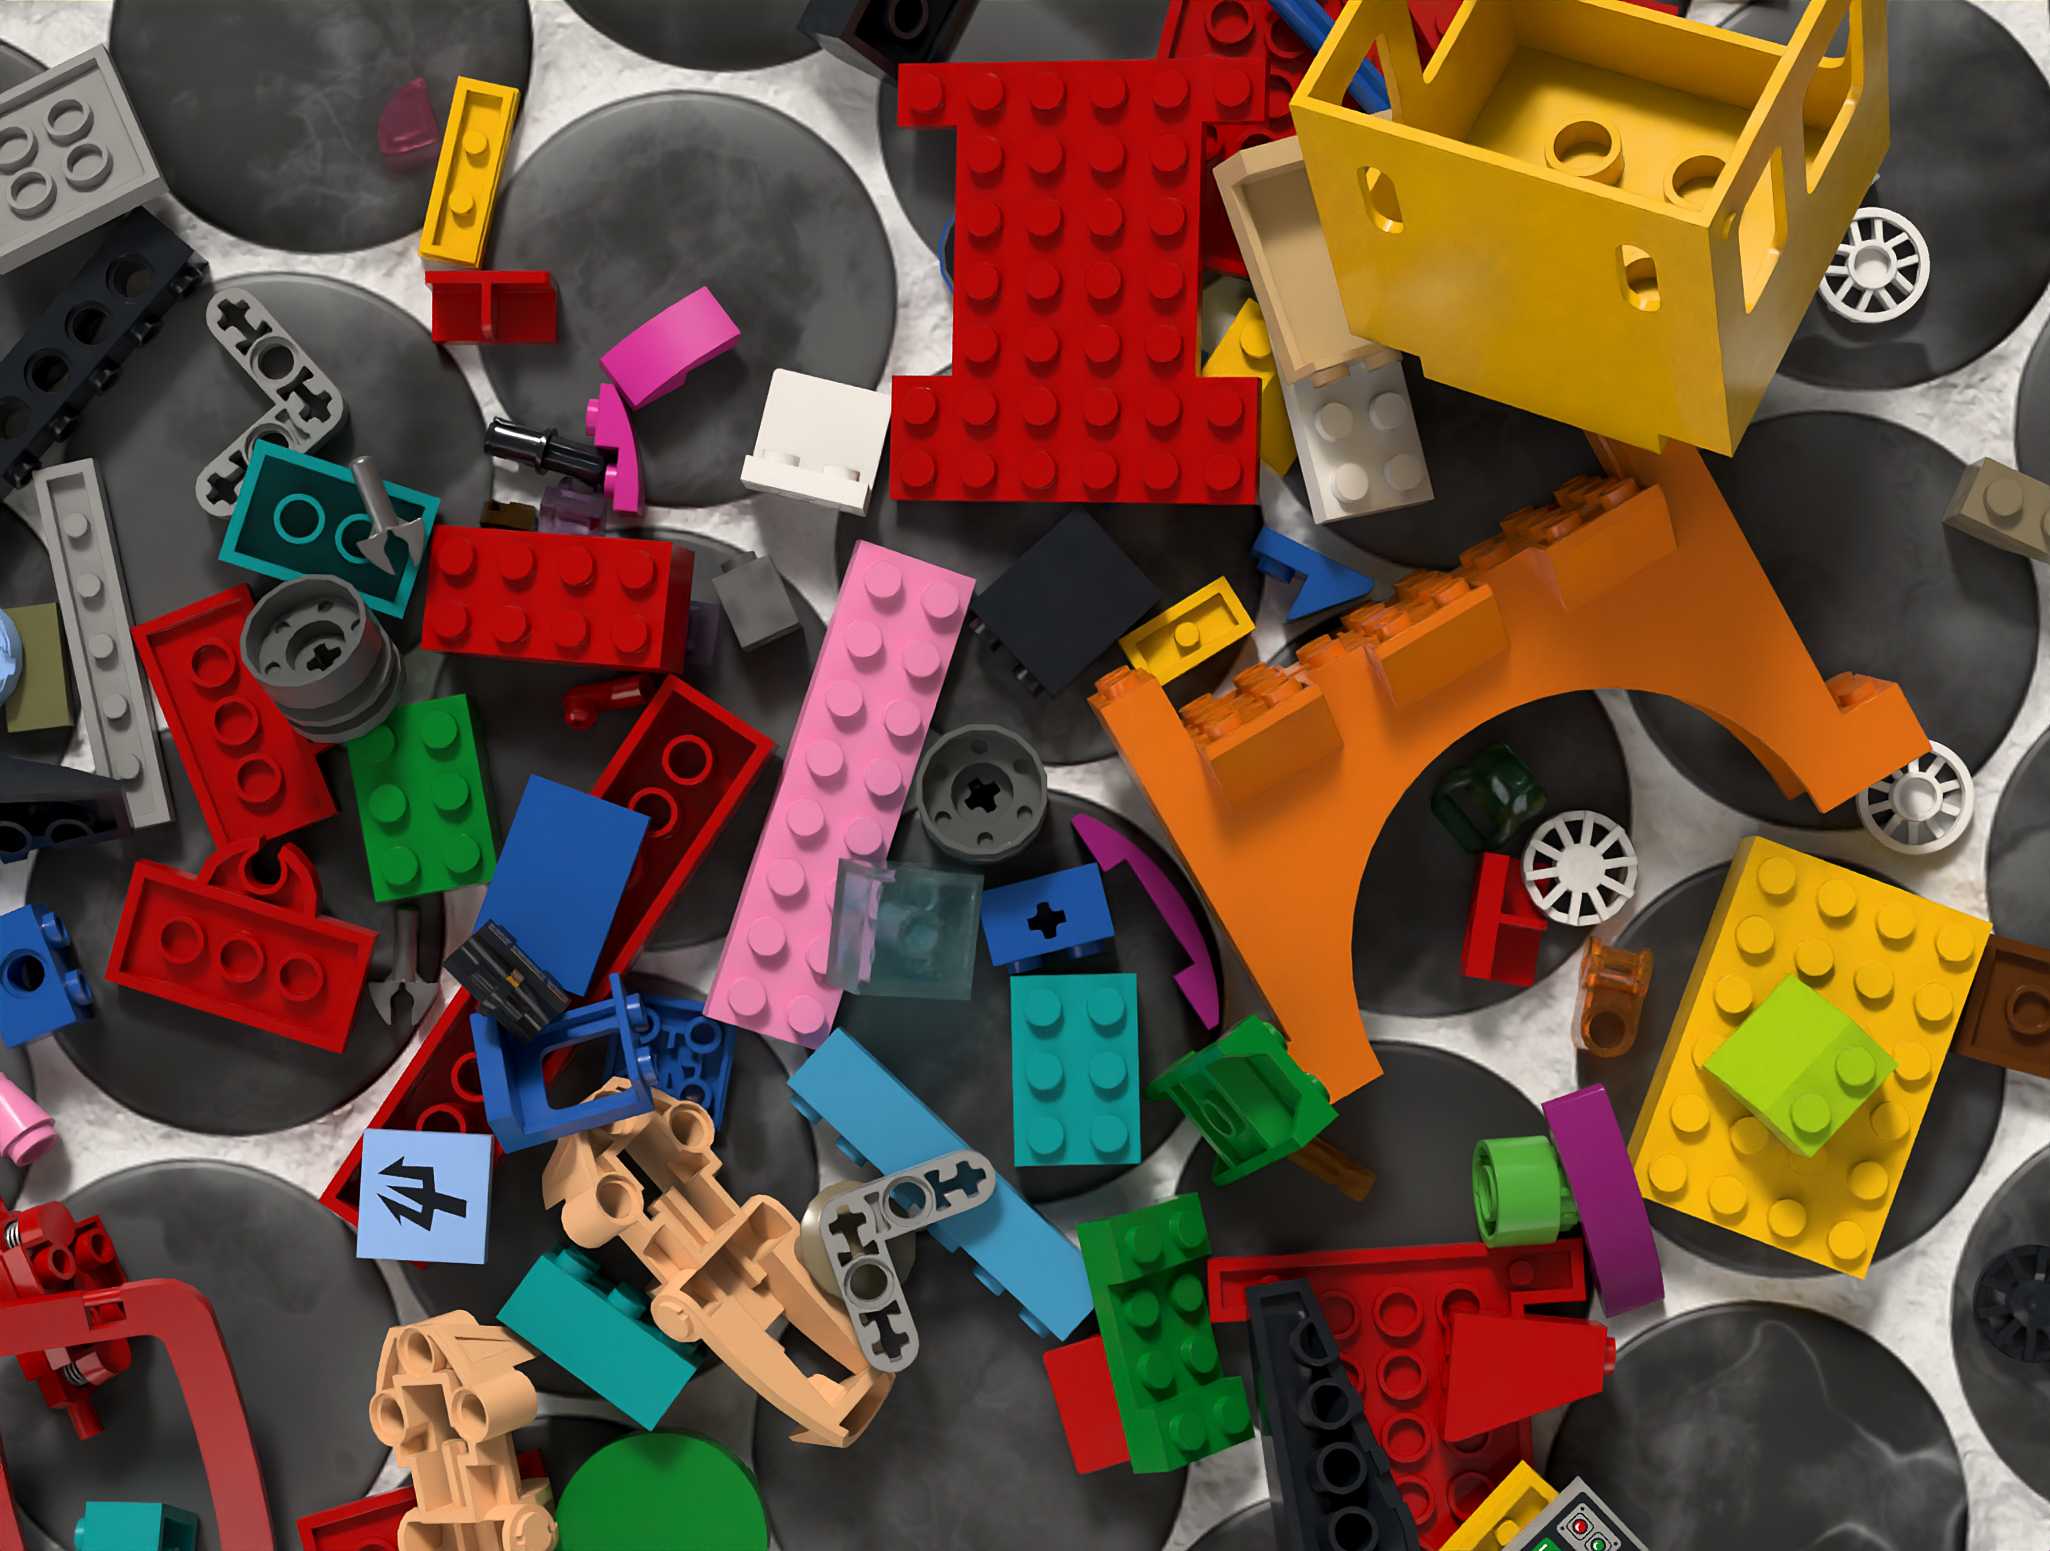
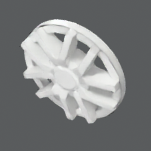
M1860 208L1857 210L1847 230L1850 246L1840 244L1836 254L1846 258L1844 267L1830 265L1818 287V291L1823 300L1828 304L1827 308L1830 311H1835L1849 319L1850 322L1881 323L1902 315L1920 298L1929 278V253L1922 235L1905 217L1883 208ZM1869 218L1871 219L1872 240L1862 241L1857 221ZM1882 221H1887L1904 233L1884 243ZM1909 239L1914 246L1916 254L1897 260L1892 248ZM1918 263L1916 283L1913 286L1897 270ZM1825 276L1845 278V281L1835 295L1831 291ZM1889 282L1907 296L1898 305L1884 288ZM1851 286L1862 291L1855 309L1841 302ZM1872 294L1886 310L1877 313L1864 312Z

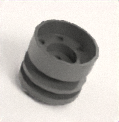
M307 574L283 582L263 596L247 616L240 637L243 663L294 730L314 742L342 743L364 736L385 721L401 700L407 679L404 657L354 586L334 575Z
M968 724L944 734L926 752L916 776V803L919 815L929 838L947 856L968 865H998L1020 856L1037 839L1047 816V774L1037 751L1018 733L996 724ZM979 785L984 792H989L992 789L998 792L993 798L994 811L986 813L982 807H977L973 810L967 807L973 801L971 793L973 787Z

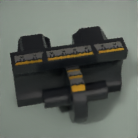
M490 918L444 961L442 966L479 1002L474 1009L483 1018L491 1014L523 1046H526L548 1023L569 1006L572 999L562 990V985L547 970H542L516 944L517 940L502 925H497Z

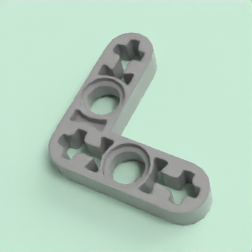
M239 288L224 289L213 296L206 310L207 325L212 334L276 405L205 467L198 476L195 490L196 498L201 507L210 514L225 520H231L236 502L231 505L221 500L215 504L213 499L217 497L219 491L214 483L221 477L232 482L245 472L235 462L243 456L247 465H249L257 438L261 439L269 433H279L285 436L289 449L313 456L341 431L347 423L349 415L348 401L342 391L269 310L249 292ZM232 304L239 309L246 308L249 305L250 309L244 315L247 322L261 335L265 333L268 326L272 328V332L252 343L236 327L231 326L226 330L223 328L229 321L228 315L224 311ZM252 345L245 355L242 349ZM273 347H286L290 349L294 357L292 371L283 379L273 380L267 378L262 371L261 363L263 356ZM311 371L314 375L313 378L303 382L308 372ZM303 383L311 393L321 400L329 396L332 397V400L327 405L331 416L324 423L315 417L307 422L305 417L311 411L309 405L294 391L290 394L287 401L283 398V394L290 392ZM243 480L234 488L237 496H239Z
M967 1148L955 1150L843 1191L829 1198L820 1210L818 1218L820 1234L863 1354L869 1364L877 1370L888 1373L901 1371L913 1362L919 1349L918 1333L885 1240L972 1209L987 1201L994 1191L996 1183L995 1170L990 1161L978 1151ZM961 1161H967L972 1169H983L984 1177L979 1178L975 1182L977 1192L972 1195H966L961 1187L944 1191L942 1193L949 1201V1204L936 1209L935 1191L924 1177L926 1173L937 1170V1179L941 1183L957 1175L956 1164ZM900 1183H915L924 1192V1207L914 1217H898L889 1208L888 1199L890 1192ZM842 1205H848L852 1213L863 1212L865 1215V1221L857 1225V1233L862 1246L864 1247L872 1240H875L878 1251L858 1253L844 1264H841L837 1254L839 1252L847 1253L851 1251L845 1234L842 1231L832 1233L829 1229V1224L837 1220L836 1209ZM866 1264L880 1267L885 1272L887 1278L886 1288L883 1293L871 1300L860 1299L853 1293L850 1287V1280L854 1271ZM896 1300L899 1311L886 1313L895 1334L906 1332L908 1340L899 1344L901 1355L889 1359L885 1350L874 1352L872 1344L881 1339L875 1318L872 1317L863 1324L859 1314L862 1312L880 1311Z

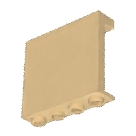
M1391 109L1370 114L1371 116L1392 121ZM1295 135L1238 151L1213 168L1214 177L1287 385L1311 379L1314 388L1317 389L1350 377L1349 366L1364 362L1367 372H1372L1402 361L1401 350L1350 334L1298 136ZM1364 167L1366 174L1370 167Z

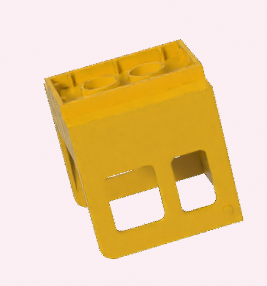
M1348 0L1289 102V107L1350 334L1419 356L1425 378L1658 454L1662 453L1670 437L1733 457L1890 147L1886 0H1811L1788 46L1619 0H1464L1423 74L1407 0ZM1849 8L1850 30L1845 56L1841 58L1824 57L1833 36ZM1374 40H1376L1391 105L1392 121L1341 107L1344 94ZM1365 166L1370 167L1367 174L1365 173Z

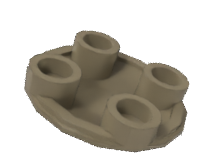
M845 1180L824 1188L808 1204L800 1223V1235L794 1243V1254L797 1261L808 1269V1272L826 1292L842 1300L844 1298L820 1234L818 1218L822 1206L829 1198L843 1191L868 1183L866 1181ZM889 1196L888 1202L891 1211L898 1217L909 1218L907 1211ZM848 1205L838 1207L836 1209L837 1220L829 1224V1229L832 1233L842 1231L845 1234L851 1251L847 1253L839 1252L837 1254L840 1263L844 1264L858 1253L877 1252L878 1247L875 1240H872L863 1247L857 1233V1225L865 1221L864 1213H852ZM914 1230L885 1240L900 1286L907 1280L916 1258V1234ZM872 1264L862 1265L857 1268L850 1280V1287L853 1293L860 1299L865 1300L875 1299L880 1296L887 1284L885 1272L880 1267Z

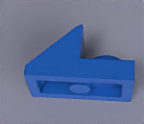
M1266 526L1262 527L1249 555L1260 560L1256 569L1263 574L1285 584H1290L1293 577L1303 581L1284 620L1283 626L1363 599L1371 592L1376 582Z

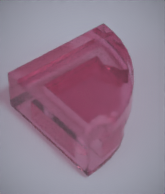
M423 77L408 82L396 91L382 112L378 127V143L380 153L384 157L443 140L426 81Z

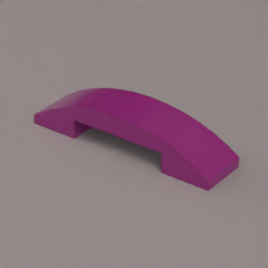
M1082 813L1072 818L1070 823L1103 873L1123 860L1126 861L1192 962V964L1173 975L1172 978L1206 1029L1210 1030L1219 1024V999L1212 962L1194 917L1180 894L1156 864L1120 833Z
M1601 1083L1541 1103L1556 1157L1564 1168L1591 1259V1261H1588L1604 1316L1608 1319L1664 1299L1663 1277L1649 1219L1605 1088Z

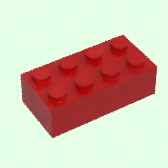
M433 524L421 649L453 657L683 675L695 551L667 541Z

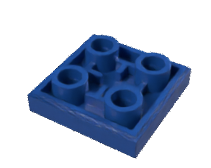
M626 989L628 995L640 994L648 1019L649 1030L639 1032L642 1047L648 1045L651 1047L660 1077V1083L650 1085V1087L661 1090L679 1101H691L699 1104L711 1117L715 1131L720 1132L738 1026L703 1015L706 1003L703 1001ZM612 1033L609 1036L601 1088L613 1076L629 1079L620 1033Z

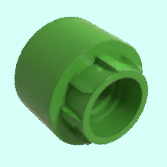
M1545 1136L1483 1139L1477 1142L1472 1162L1473 1202L1478 1229L1483 1242L1488 1248L1552 1244L1556 1241L1560 1231H1569L1573 1225L1578 1223V1215L1564 1168L1556 1157L1554 1146H1551Z

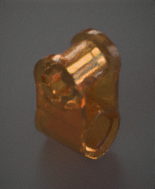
M1590 936L1588 938L1580 964L1578 994L1571 1023L1572 1041L1582 1054L1598 1059L1615 1058L1626 1053L1632 1047L1636 1038L1642 1003L1652 974L1654 953L1651 948L1642 947L1638 952L1603 945L1600 937ZM1604 965L1626 970L1627 973L1606 969ZM1599 1013L1609 1015L1617 1026V1037L1614 1043L1607 1048L1597 1046L1589 1034L1591 1020Z

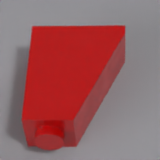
M1447 1306L1436 1432L1443 1441L1458 1442L1602 1392L1603 1376H1612L1616 1360L1615 1338L1607 1337L1608 1327L1598 1320Z

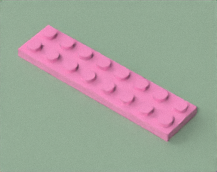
M856 540L702 1014L706 1017L817 1050L829 1037L976 579L864 540Z

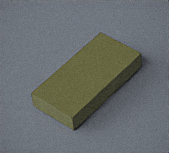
M48 603L2 609L14 622L22 642L23 668L15 691L5 701L8 733L19 734L75 727L64 621L60 604Z

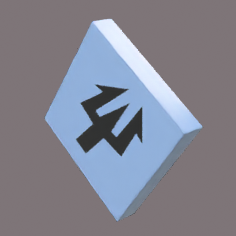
M364 1129L356 1258L468 1264L487 1263L495 1135Z

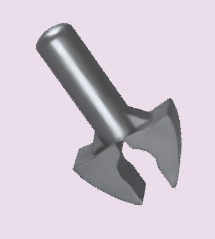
M361 456L354 459L349 464V469L373 525L369 538L356 543L358 549L378 568L394 575L390 560L384 553V545L388 539L386 533L388 530H391L396 537L404 539L408 544V551L413 564L417 566L424 544L423 519L419 518L409 523L397 517L371 456Z
M401 906L394 911L392 973L383 982H368L369 992L375 1007L389 1025L395 1024L394 999L403 989L404 983L406 990L413 996L414 1000L412 1025H418L429 1013L437 999L441 986L440 983L427 984L418 973L419 910L412 906Z

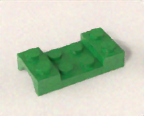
M1255 1013L1232 1026L1214 1043L1197 1053L1191 1051L1172 1063L1139 1092L1146 1102L1174 1101L1216 1151L1211 1180L1218 1188L1303 1148L1339 1116L1330 1105V1095L1322 1082L1311 1073L1303 1072L1287 1053L1288 1045L1282 1034L1270 1023L1261 1021Z
M1198 1192L1155 1199V1204L1137 1210L1075 1225L1134 1474L1170 1472L1255 1438L1241 1376L1223 1377L1197 1268L1196 1258L1212 1253Z

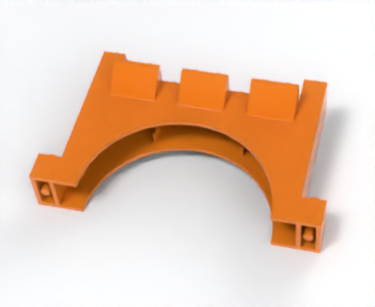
M1582 429L1608 478L1596 475L1588 479L1584 473L1564 482L1552 491L1556 500L1537 510H1534L1532 505H1528L1502 519L1499 524L1503 531L1490 539L1472 546L1459 555L1458 558L1462 565L1449 573L1437 570L1428 573L1425 567L1411 572L1392 585L1396 594L1378 604H1374L1372 599H1368L1342 613L1339 618L1343 625L1330 632L1333 640H1331L1329 634H1326L1307 643L1296 651L1299 661L1288 668L1278 664L1268 668L1265 662L1251 666L1232 679L1236 688L1217 699H1214L1212 694L1208 693L1182 707L1178 711L1182 720H1180L1157 678L1151 673L1148 674L1141 667L1130 671L1129 667L1124 665L1106 674L1094 683L1098 692L1087 698L1088 703L1272 1018L1267 1022L1282 1034L1288 1045L1287 1053L1303 1072L1311 1073L1322 1082L1330 1095V1105L1384 1074L1370 1046L1359 1013L1353 982L1351 952L1354 910L1360 881L1371 849L1387 817L1405 790L1438 755L1481 723L1525 703L1577 690L1614 688L1643 690L1668 695L1701 711L1726 728L1744 744L1769 772L1786 800L1791 801L1807 791L1819 812L1823 814L1933 750L1898 683L1861 674L1853 676L1851 671L1838 674L1825 682L1823 681L1695 445L1669 437L1662 453L1658 454Z

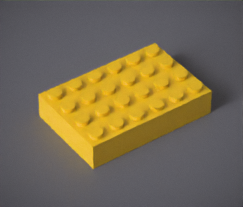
M1757 835L1741 837L1627 1147L1642 1197L1864 1280L1993 923ZM1788 974L1794 975L1851 1018L1899 1064L1811 1158L1794 1154L1702 1066L1712 1053Z

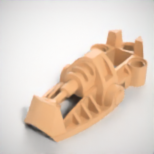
M613 1076L601 1089L594 1092L580 1104L626 1091L632 1084L629 1079ZM650 1087L655 1111L558 1138V1144L542 1174V1194L546 1211L565 1198L566 1203L562 1209L561 1219L564 1230L569 1238L579 1246L589 1249L598 1248L616 1235H619L655 1276L648 1283L644 1292L652 1300L651 1313L657 1326L670 1338L680 1343L695 1342L703 1339L715 1354L743 1381L776 1408L800 1424L789 1436L792 1441L840 1448L848 1447L856 1441L880 1409L891 1390L896 1375L894 1372L888 1373L877 1370L869 1364L863 1354L845 1301L826 1292L808 1272V1269L797 1261L794 1254V1243L800 1235V1224L791 1213L777 1200L760 1194L750 1197L740 1208L715 1180V1176L723 1164L710 1149L714 1141L715 1129L707 1111L697 1103L679 1101L661 1090ZM623 1149L628 1152L663 1192L660 1197L647 1207V1211L653 1217L650 1220L643 1213L644 1200L641 1191L644 1187L616 1157ZM865 1313L859 1314L861 1322L865 1324L868 1321ZM782 1314L804 1335L852 1371L853 1374L839 1384L820 1374H814L812 1377L807 1378L784 1353L785 1348L765 1330ZM880 1340L872 1344L874 1352L884 1350Z
M456 1310L408 1326L389 1328L383 1344L377 1371L376 1393L370 1402L369 1415L373 1431L378 1439L385 1445L393 1447L397 1467L411 1468L418 1507L408 1511L400 1522L397 1533L399 1551H553L557 1546L560 1531L558 1522H554L556 1509L549 1478L520 1479L511 1434L513 1430L530 1425L536 1418L538 1409L534 1386L527 1376L515 1370L513 1366L539 1357L543 1353L510 1327L479 1325L475 1318L467 1311Z

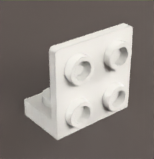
M776 369L773 373L753 456L746 455L740 478L747 489L866 517L891 418V395L784 369Z

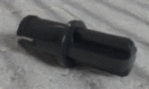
M497 416L489 424L484 441L485 455L508 459L533 467L536 474L541 476L546 475L551 470L599 484L604 481L607 464L610 462V455L605 450L558 437L556 428L548 427L544 431L523 426Z

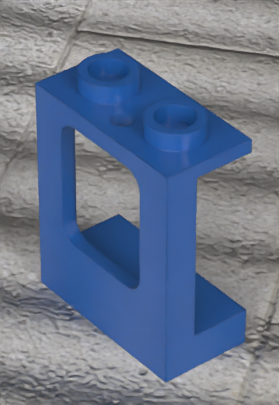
M618 972L609 975L613 994L612 999L559 1014L526 1046H523L491 1014L484 1018L479 1013L469 1015L487 1122L505 1154L655 1111L650 1085L660 1083L659 1072L651 1047L649 1045L642 1047L639 1032L649 1030L646 1011L639 993L628 995ZM612 1033H620L629 1080L632 1086L626 1091L565 1109H551L549 1107L542 1069L543 1057L553 1050Z

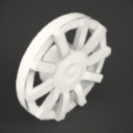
M1929 740L1933 747V750L1929 752L1937 755V757L1926 772H1919V758L1908 764V773L1903 774L1899 769L1890 774L1894 778L1892 784L1878 781L1870 786V788L1888 793V800L1869 805L1868 788L1856 794L1858 816L1867 832L1878 844L1902 854H1928L1939 851L1953 843L1967 827L1974 809L1975 793L1973 781L1963 761L1952 750L1940 743ZM1946 762L1956 773L1957 779L1939 784L1934 777ZM1961 788V808L1942 802L1944 792ZM1892 809L1894 815L1881 830L1874 821L1872 814ZM1938 811L1957 817L1953 827L1946 833H1944L1933 817ZM1902 820L1908 821L1907 844L1898 842L1890 837ZM1918 821L1925 822L1936 840L1918 845Z
M1588 810L1565 811L1546 819L1528 838L1521 856V880L1529 900L1549 919L1569 926H1591L1613 917L1633 896L1638 874V859L1633 844L1625 830L1607 816ZM1583 820L1579 843L1574 844L1564 823L1566 821ZM1594 823L1609 831L1595 847L1590 845ZM1556 828L1564 845L1559 851L1541 842L1549 830ZM1617 840L1624 857L1604 860L1602 854ZM1536 850L1553 859L1552 868L1533 871L1532 863ZM1626 866L1623 884L1605 876L1606 869ZM1554 877L1557 885L1543 899L1534 880ZM1600 884L1619 893L1607 907L1597 890ZM1565 891L1571 892L1569 914L1558 912L1551 906ZM1587 892L1597 913L1579 917L1582 893Z

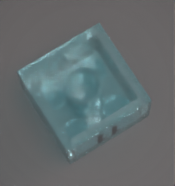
M839 858L825 982L855 995L970 1000L984 875L953 865Z

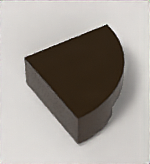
M489 499L484 501L479 524L505 530L541 532L544 516L541 511L532 505L512 501L506 504Z

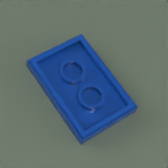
M531 774L471 935L491 918L497 925H502L517 940L516 944L542 970H547L562 985V989L586 997L652 817Z

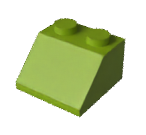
M1788 974L1712 1053L1702 1066L1794 1154L1811 1158L1899 1064L1851 1018L1794 975Z

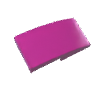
M704 286L670 306L623 339L600 358L599 366L635 412L684 385L689 371L738 345L741 332L707 287Z
M601 383L599 399H590L588 403L586 435L595 436L594 445L597 448L605 450L608 454L618 455L617 463L608 462L604 497L605 500H614L613 510L620 517L644 519L645 475L637 432L621 394L613 384Z

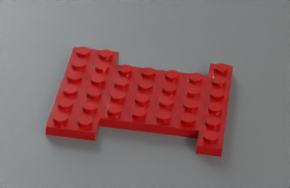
M1267 57L899 64L897 126L904 130L957 129L952 376L892 375L889 500L1259 505L1263 379L1260 377H1201L1207 126L1269 125L1271 61Z
M1563 1236L1557 1237L1556 1241L1552 1244L1488 1248L1483 1241L1206 1258L1210 1323L1247 1321L1244 1287L1308 1278L1339 1348V1357L1352 1387L1355 1386L1366 1409L1364 1414L1378 1445L1383 1447L1392 1468L1390 1472L1404 1503L1407 1502L1414 1517L1421 1551H1438L1522 1460L1534 1470L1531 1416L1458 1442L1443 1441L1436 1432L1447 1306L1524 1313V1304L1586 1301L1582 1237Z

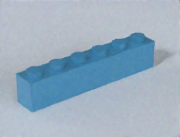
M842 1026L837 1027L786 1082L795 1091L789 1098V1101L815 1125L822 1118L831 1124L841 1134L834 1143L861 1168L869 1160L887 1176L955 1150L966 1148L973 1150ZM961 1161L956 1164L957 1175L941 1183L937 1179V1170L926 1173L924 1177L935 1191L936 1209L949 1204V1201L942 1193L944 1191L961 1187L966 1195H972L977 1192L975 1182L979 1178L984 1177L983 1169H972L967 1161ZM995 1170L996 1183L994 1191L987 1201L972 1209L928 1224L926 1229L950 1252L954 1253L961 1246L973 1257L978 1264L971 1271L993 1293L999 1296L1007 1289L1024 1306L1017 1314L1039 1336L1045 1339L1053 1332L1063 1342L1094 1309L1082 1251ZM900 1183L890 1192L889 1196L906 1210L914 1203L921 1210L924 1207V1192L915 1183Z

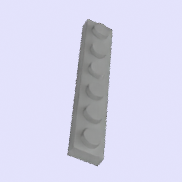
M88 458L32 471L96 774L123 781L135 825L134 831L175 822L176 817L143 664L130 628L134 627L99 461L94 458Z

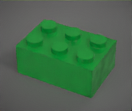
M460 694L398 706L393 709L385 721L367 734L346 741L376 903H393L490 884L504 847V841L477 698L468 694Z

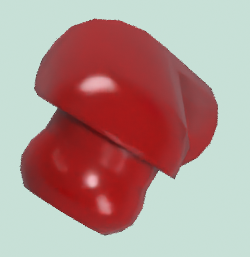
M640 673L573 686L564 695L562 705L565 708L563 719L568 726L574 729H589L596 724L598 713L649 704L655 696L654 682L649 674Z

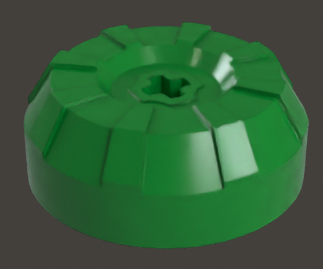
M654 1427L651 1432L646 1428L623 1434L600 1447L572 1477L559 1500L554 1516V1522H558L560 1538L553 1551H770L771 1529L768 1508L763 1490L751 1469L734 1452L719 1441L705 1435V1433L684 1427Z

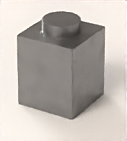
M749 551L724 562L720 566L724 574L712 579V582L737 638L747 653L803 628L774 561L769 554L757 558L755 551Z

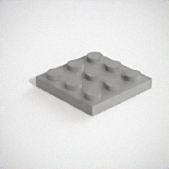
M102 43L0 94L1 275L170 191L113 58Z

